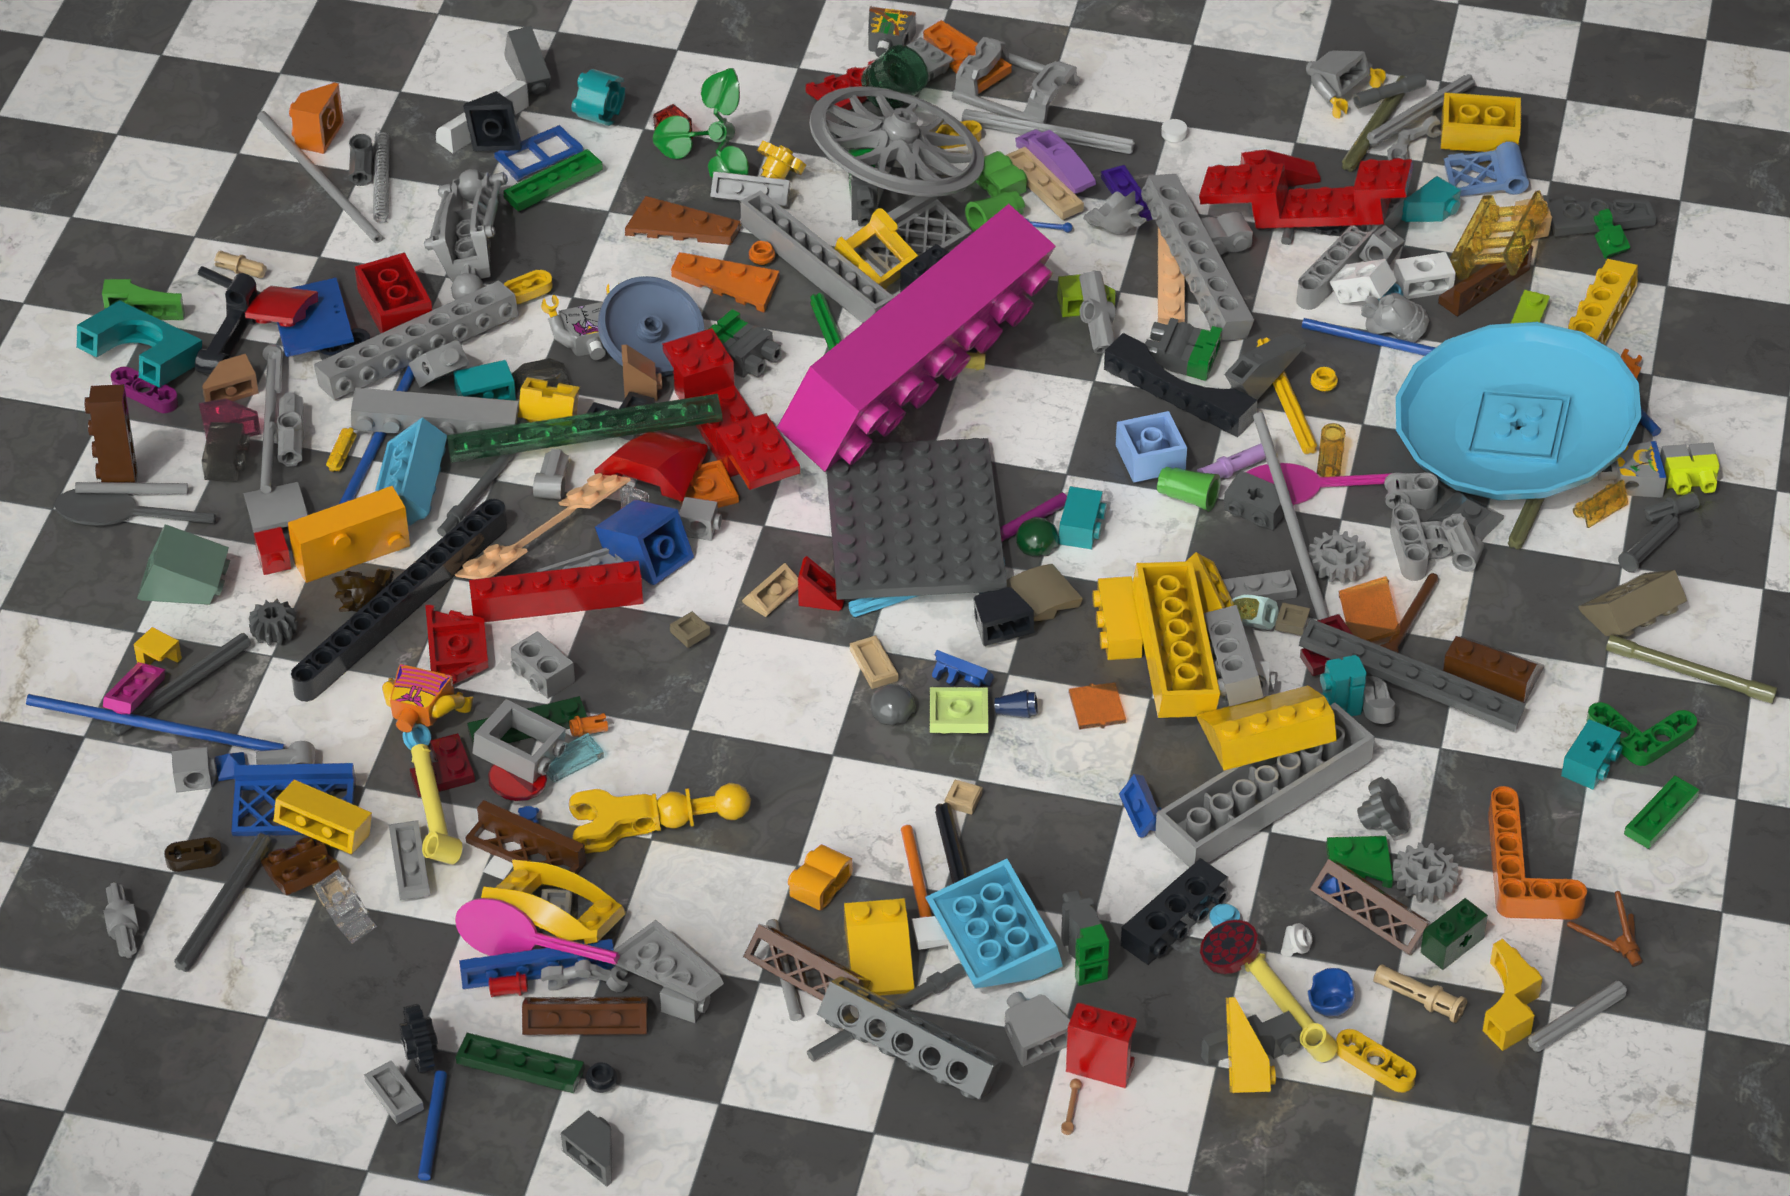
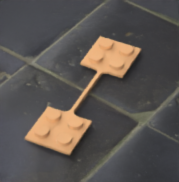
M601 473L587 479L588 483L582 487L570 490L566 494L567 497L559 502L560 506H568L562 512L513 545L500 546L499 544H494L487 547L482 556L464 563L463 569L455 573V576L467 579H481L494 576L528 552L527 549L522 547L569 516L577 508L591 509L630 482V477L602 475Z

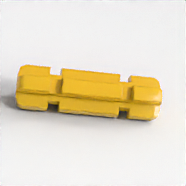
M349 427L348 429L343 428L326 462L329 471L339 472L342 469L357 436L353 432V428Z

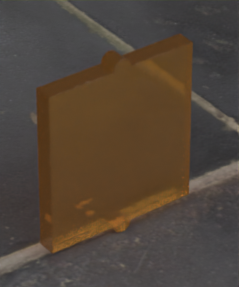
M1115 682L1099 685L1091 683L1089 686L1070 688L1068 690L1079 730L1095 727L1103 729L1105 726L1126 723V717Z

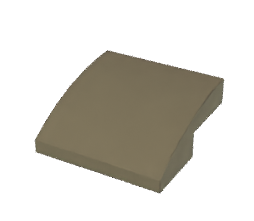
M1053 564L1028 569L1006 580L1007 587L1013 588L1034 610V621L1054 619L1057 610L1079 608L1083 600Z

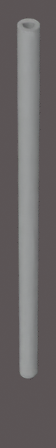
M265 111L259 112L257 118L369 238L374 243H379L382 240V235Z
M1258 412L1253 415V419L1317 619L1321 620L1329 616L1264 413Z

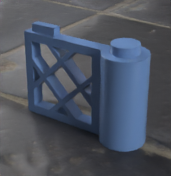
M1514 142L1502 143L1494 151L1468 155L1459 153L1448 155V158H1444L1448 182L1455 187L1461 180L1469 183L1468 186L1458 187L1461 190L1460 196L1505 190L1511 195H1517L1528 188L1529 181L1521 151ZM1491 160V163L1486 168L1478 165L1479 162ZM1462 165L1465 168L1460 172L1451 168V166ZM1471 170L1480 173L1476 178L1467 175ZM1487 176L1496 180V182L1485 183L1482 180Z

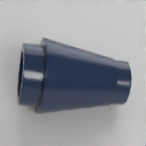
M1028 689L995 697L996 715L1002 714L1030 718L1031 715H1037L1038 713L1036 692H1029Z

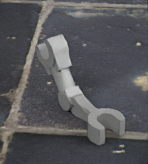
M1430 116L1421 127L1401 130L1398 135L1397 144L1394 143L1387 150L1388 160H1392L1397 156L1401 157V159H1408L1407 144L1409 145L1412 140L1426 134L1431 138L1441 135V131L1435 126L1440 124V120L1436 116Z
M580 960L574 966L567 968L563 966H548L541 969V980L543 982L548 980V989L553 991L568 984L570 979L588 977L606 981L611 990L623 992L627 987V982L621 980L624 979L628 971L618 966L613 967L609 971L591 964L588 960Z

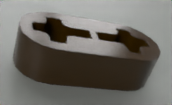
M206 837L171 843L166 847L164 856L166 865L170 870L182 872L216 866L221 862L223 853L221 844L217 839ZM211 850V854H206V851ZM176 855H181V858L176 859Z

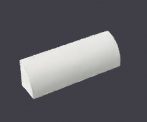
M517 80L498 91L513 102L515 115L529 107L526 82ZM465 112L439 127L436 131V142L452 153L471 143Z

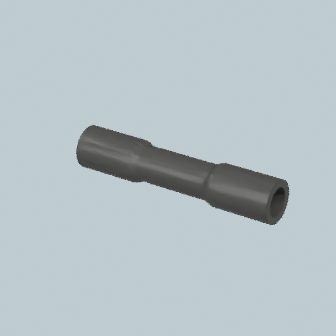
M1420 72L1394 83L1356 93L1353 95L1354 104L1357 108H1362L1397 94L1423 88L1426 86V78Z

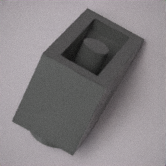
M587 1110L561 1132L562 1151L608 1187L612 1183L611 1127L603 1117H597Z

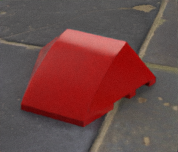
M651 431L624 444L594 470V473L609 476L617 475L620 477L625 475L660 486L663 496L683 502L684 498L687 497L686 491L688 487L692 486L694 482L693 476L695 471L700 469L708 451V445L664 431Z

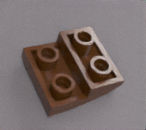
M312 837L302 838L295 843V846L286 850L284 848L274 850L268 854L269 857L261 860L262 866L269 877L286 896L341 872L338 861L328 855L325 844Z

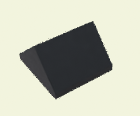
M495 91L463 105L473 151L521 150L523 148L513 102Z

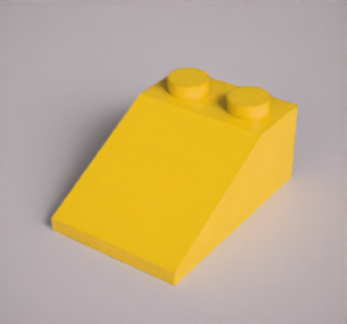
M905 898L844 903V928L850 970L869 979L871 982L867 989L879 996L905 994L913 990L914 980Z

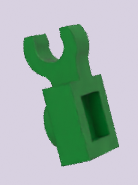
M1609 208L1599 211V215L1593 218L1600 231L1594 236L1604 258L1627 252L1631 247L1621 225L1613 226V217Z

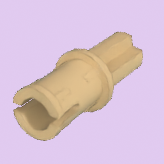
M221 250L217 252L214 260L216 267L234 271L235 274L245 273L257 278H263L267 270L266 265L249 260L245 255L237 256Z

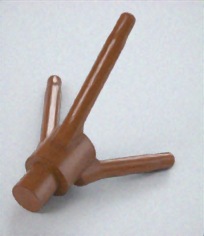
M1615 891V898L1623 935L1615 941L1571 921L1567 923V926L1575 931L1609 946L1617 953L1621 952L1623 958H1628L1632 967L1638 966L1643 962L1638 953L1640 948L1635 940L1634 915L1630 913L1627 920L1620 891Z

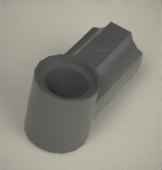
M356 134L349 140V181L355 183L356 186H366L368 182L372 181V164L374 162L372 140L366 134Z

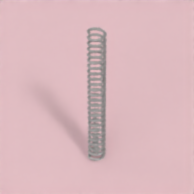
M384 132L375 133L373 219L378 223L387 222V220L379 221L377 219H386L389 209L390 136Z

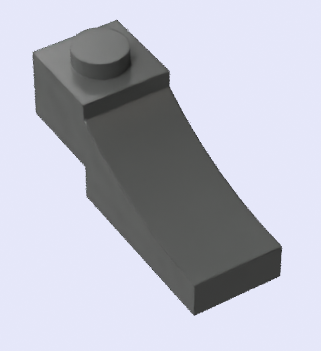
M1289 1011L1263 1023L1256 1014L1247 1018L1265 1053L1271 1055L1273 1059L1282 1055H1289L1297 1048H1300L1302 1028ZM1227 1027L1202 1037L1201 1058L1207 1065L1228 1058Z

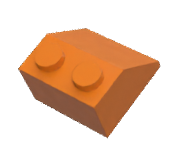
M331 83L300 93L296 101L291 104L289 116L292 118L293 124L292 136L295 139V144L300 149L324 154L343 125L339 83Z

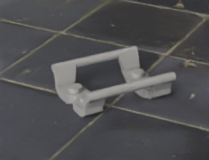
M983 37L975 46V55H968L961 63L956 74L952 98L1003 116L1046 123L1048 105L1058 94V87L1066 83L1077 86L1080 77L1077 76L1076 66L1061 61H1054L1044 65L1008 53L1005 42L990 37ZM1000 58L1012 65L1039 73L1033 80L1032 91L1024 112L978 97L977 79L987 75Z

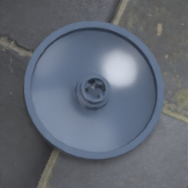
M641 276L621 282L608 293L599 311L598 331L603 346L621 366H623L621 345H628L655 362L656 374L661 373L662 377L674 374L673 367L663 352L662 344L704 331V321L695 301L681 287L662 278Z

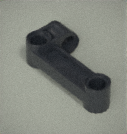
M245 273L236 274L226 290V318L207 349H200L195 361L197 372L210 375L220 361L230 358L249 324H256V319L245 318V312L257 297V284L250 275Z

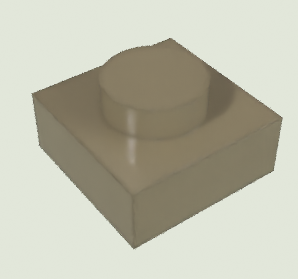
M1282 602L1275 630L1302 636L1310 616V608Z
M691 611L671 623L670 632L689 648L710 635V626Z

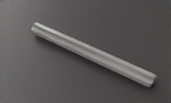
M1467 74L1371 131L1367 135L1369 144L1372 146L1380 144L1442 106L1444 93L1462 94L1472 88L1475 84L1473 76Z

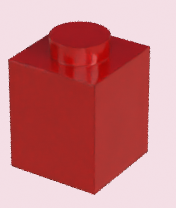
M277 527L255 532L256 552L263 575L291 569L289 551L282 528Z

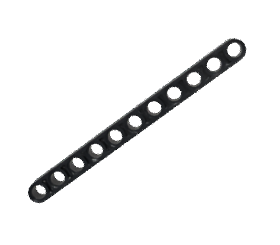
M488 499L480 504L291 670L294 696L304 702L317 698L455 576V573L463 569L464 563L475 559L507 529L504 502L499 499Z

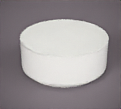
M1178 119L1167 120L1162 124L1161 135L1169 142H1180L1187 136V125Z

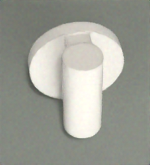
M1301 923L1286 927L1281 954L1290 957L1293 953L1297 952L1300 954L1307 953L1312 944L1310 930Z

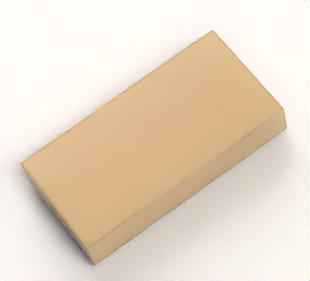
M876 635L850 643V652L871 689L898 681V673Z

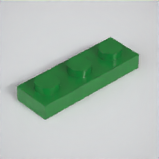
M1674 775L1627 824L1624 835L1650 849L1698 798L1700 789Z

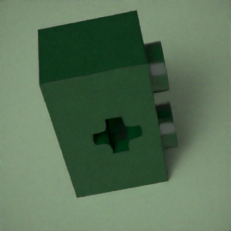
M1464 898L1424 929L1420 953L1444 970L1484 939L1488 915Z

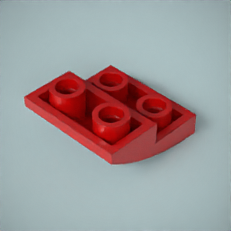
M269 286L252 301L245 312V318L256 319V323L261 324L273 321L279 322V325L284 327L295 326L296 322L306 318L308 306L318 302V291Z

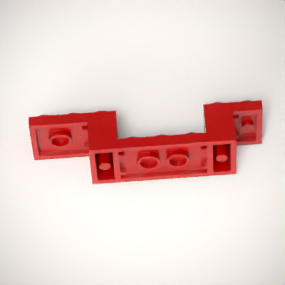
M1401 158L1360 161L1354 186H1347L1345 188L1321 187L1318 189L1295 188L1288 190L1284 164L1209 166L1201 187L1199 199L1200 204L1251 203L1256 228L1381 225L1385 223L1390 199L1406 198L1413 172L1412 159Z
M712 328L662 344L663 352L673 367L676 395L717 460L721 459L729 477L740 474L749 490L800 474V464L768 414L765 413L754 417L735 387L734 361Z

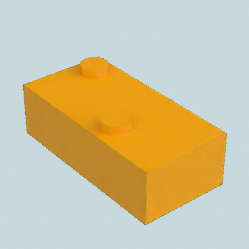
M393 486L288 522L293 561L306 583L410 546L406 507Z

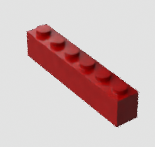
M639 561L469 580L473 616L484 618V622L643 604Z

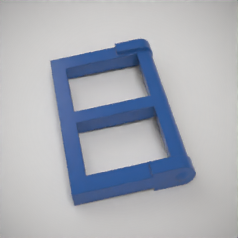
M558 125L521 141L523 147L521 150H500L495 152L494 156L510 175L518 181L529 174L584 150L575 138ZM558 136L569 149L549 157L537 144ZM528 148L541 161L520 170L508 157Z

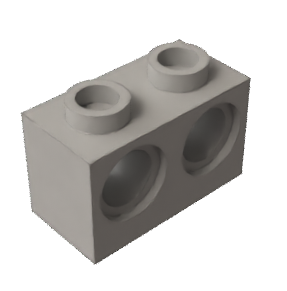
M540 632L533 633L511 647L512 661L510 664L513 671L519 676L522 675L536 692L540 691L547 699L575 682L574 663Z

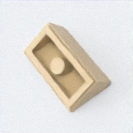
M784 563L749 593L742 602L766 617L798 589V577Z

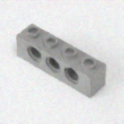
M1237 605L1203 613L1213 660L1216 659L1213 661L1217 678L1221 677L1217 679L1220 696H1227L1229 706L1264 698L1259 675Z

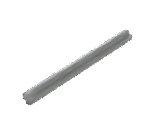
M964 109L962 114V121H977L984 128L1022 135L1035 129L1040 132L1050 129L1066 143L1132 154L1134 149V140L969 109Z

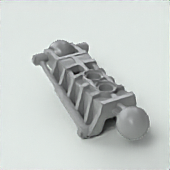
M469 169L462 172L458 179H454L452 184L439 186L438 194L442 199L440 207L435 214L430 237L425 239L424 246L428 251L434 249L448 277L453 282L451 292L455 300L483 288L484 284L481 279L491 277L489 265L490 237H494V234H496L493 224L499 203L498 194L500 186L506 185L508 182L507 175L504 172L490 176L489 172L482 173L476 169ZM463 198L468 201H474L473 208L463 210Z

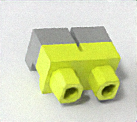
M1713 442L1689 444L1688 448L1686 444L1662 446L1660 457L1666 475L1667 489L1673 488L1677 495L1688 494L1691 492V487L1700 486L1701 491L1704 493L1716 491L1720 465Z

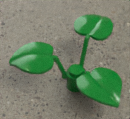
M728 68L708 77L701 88V98L704 105L708 108H714L713 114L719 121L713 122L707 131L690 132V122L687 118L671 116L664 119L656 127L653 134L654 145L665 156L672 159H680L690 153L693 146L691 137L709 135L713 141L721 142L716 150L718 156L713 157L708 163V171L712 179L713 172L748 175L749 172L748 159L743 150L735 146L724 148L733 139L735 127L731 122L727 121V118H723L721 114L731 115L737 109L740 100V86L734 68Z

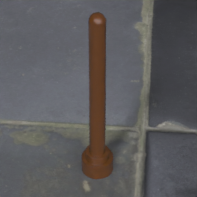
M1431 573L1428 575L1389 642L1380 646L1399 653L1398 647L1439 580L1437 574Z

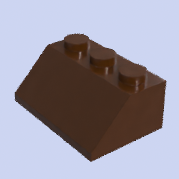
M1455 636L1445 654L1443 671L1525 703L1544 669V664L1464 636Z

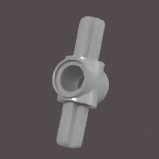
M113 882L110 884L111 886L106 888L108 905L103 910L109 937L116 940L119 955L131 958L137 952L134 935L139 930L134 904L126 900L123 885Z

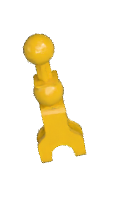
M735 783L721 786L716 791L715 796L690 799L689 788L685 789L686 796L680 792L669 791L662 794L658 799L656 798V793L652 795L638 794L615 797L601 789L580 791L570 797V812L577 820L593 821L578 826L574 830L573 840L585 845V853L604 852L612 848L621 838L648 834L655 830L661 831L660 824L667 828L676 829L685 825L690 820V827L694 826L693 815L717 812L724 819L737 820L749 811L751 798L745 787Z

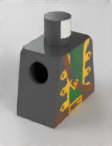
M870 6L868 24L869 51L875 52L876 56L881 58L910 44L916 33V12Z

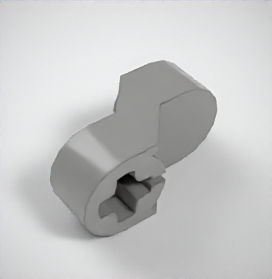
M1366 676L1363 700L1364 714L1367 719L1379 724L1394 721L1395 702L1390 698L1387 685L1382 679Z

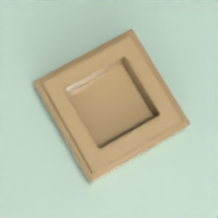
M955 779L944 803H949L953 810L972 815L982 796V787Z

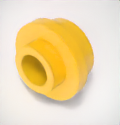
M1319 367L1311 375L1310 382L1319 391H1330L1337 386L1338 378L1333 369Z

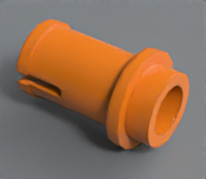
M601 713L584 718L575 716L573 720L569 721L572 737L582 739L583 735L607 732L608 723L604 721L606 719L605 714Z

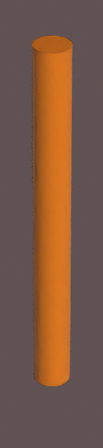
M904 825L901 828L919 915L920 918L932 917L931 908L925 898L928 895L913 828L911 825Z

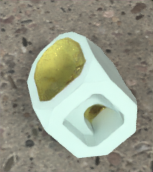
M1245 594L1232 599L1234 605H1237L1243 626L1272 629L1276 624L1279 613L1276 601L1262 596Z

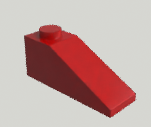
M1267 149L1241 153L1240 164H1284L1288 187L1321 182L1315 163L1312 161Z

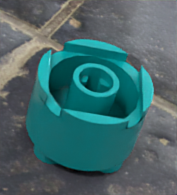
M591 69L587 73L582 72L577 81L579 89L577 97L572 102L571 110L577 113L579 118L606 126L612 125L615 121L611 120L614 114L619 115L624 103L625 87H621V82H624V79L596 69Z

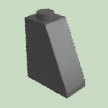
M532 26L508 31L504 56L517 80L527 83L528 94L543 93L546 89H549L551 76Z

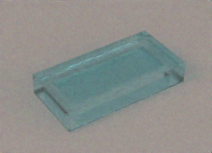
M587 733L567 743L563 755L560 758L556 757L552 761L546 774L555 783L603 759L604 751Z

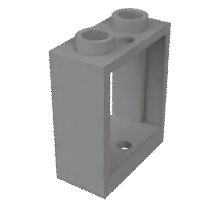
M505 699L475 732L473 754L533 784L540 775L547 773L552 761L556 757L560 758L563 755L567 746V742H565L566 728ZM513 727L544 744L532 756L500 739Z

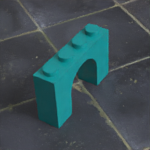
M120 300L77 324L76 348L95 357H99L112 348L125 343H142L152 346V348L139 355V378L159 388L195 367L197 354L202 349V339Z

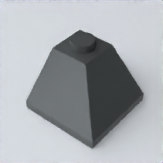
M1457 491L1426 522H1443L1444 519L1452 514L1461 513L1466 518L1473 535L1483 540L1504 519V515Z

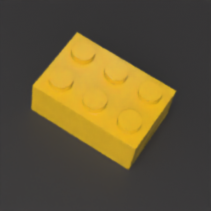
M1444 93L1441 117V149L1488 152L1494 151L1500 144L1505 142H1514L1519 145L1521 98Z

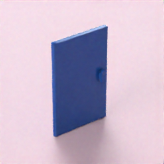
M337 278L291 287L294 289L318 291V302L308 306L306 318L296 322L295 326L284 327L280 326L279 322H277L286 357L354 342Z

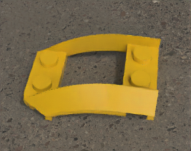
M512 860L514 871L495 888L483 886L481 898L498 899L510 903L523 911L535 926L552 933L558 938L570 941L582 940L584 944L598 942L625 915L621 904L617 903L588 880L558 866L539 862ZM541 884L551 885L574 892L594 904L577 920L561 908L532 895V893Z

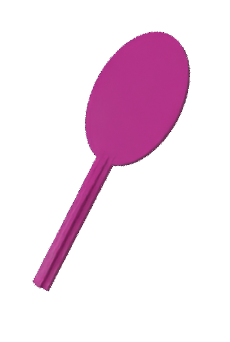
M1280 463L1293 505L1313 498L1321 487L1384 484L1385 478L1390 475L1372 474L1319 477L1316 472L1307 467L1291 463ZM1268 464L1255 467L1246 472L1274 484Z
M478 898L471 900L461 906L456 914L455 923L461 937L471 947L488 956L533 950L536 945L612 964H617L620 958L618 952L537 933L535 925L523 911L510 903L498 899Z

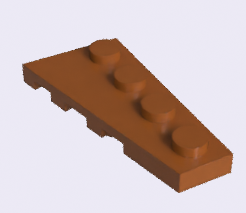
M645 196L626 225L625 236H635V233L647 234V238L658 239L659 235L673 236V240L684 241L687 238H697V242L731 245L741 230V221Z

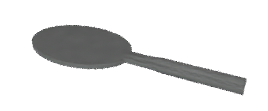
M75 489L62 493L55 500V510L61 517L84 525L115 524L125 521L133 515L216 523V514L136 506L135 500L128 494L75 493Z

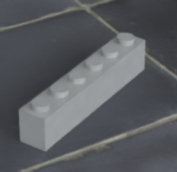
M355 387L351 407V427L354 430L400 434L423 417L445 433L447 438L511 443L516 438L519 401Z

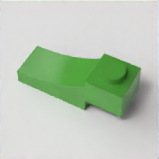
M104 279L102 290L104 308L120 300L160 320H184L185 311L182 293H166L145 289L132 284L131 279Z

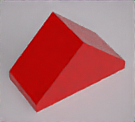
M808 556L803 558L798 576L799 606L833 611L841 610L844 599H837L835 578Z

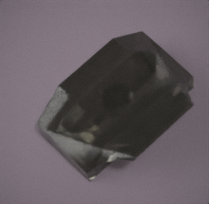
M551 358L524 363L512 373L518 400L520 399L521 387L527 377L548 381V386L557 388L558 383L570 385L564 363Z

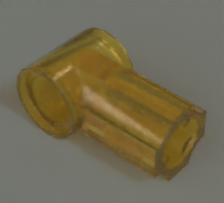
M1329 423L1322 427L1317 474L1322 477L1341 475L1346 432L1339 424Z

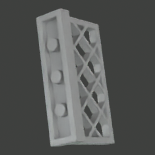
M915 196L887 213L898 226L896 232L900 236H905V242L916 252L924 253L932 247L926 245L927 239L941 240L942 242L939 246L949 250L969 237L972 231L937 199L938 196ZM937 210L943 216V219L928 218V214ZM913 223L924 224V231L911 230L909 226ZM928 225L941 226L942 233L927 232ZM946 227L956 228L960 233L957 235L945 234ZM876 235L855 249L859 256L863 254L884 274L891 270L888 262L900 263L896 256L889 255V249ZM908 237L923 238V245L908 243ZM873 247L886 248L885 254H877L871 249Z

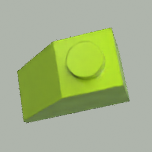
M1082 274L1058 276L1057 297L1062 317L1080 316V307L1084 302L1079 276ZM1104 284L1107 301L1112 302L1115 306V289Z

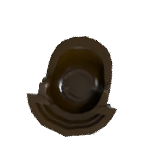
M377 569L375 577L362 576L360 572L346 571L344 576L331 578L337 588L335 599L339 598L343 603L339 611L358 612L392 582L395 574L392 569Z

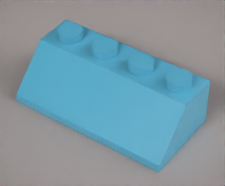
M423 417L387 442L375 489L376 492L390 486L394 487L406 507L407 524L409 526L419 519H425L431 511L432 507L430 504L432 496L436 491L437 476L441 471L440 463L446 451L447 435Z

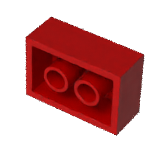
M405 252L355 266L358 292L380 334L432 311L431 300Z

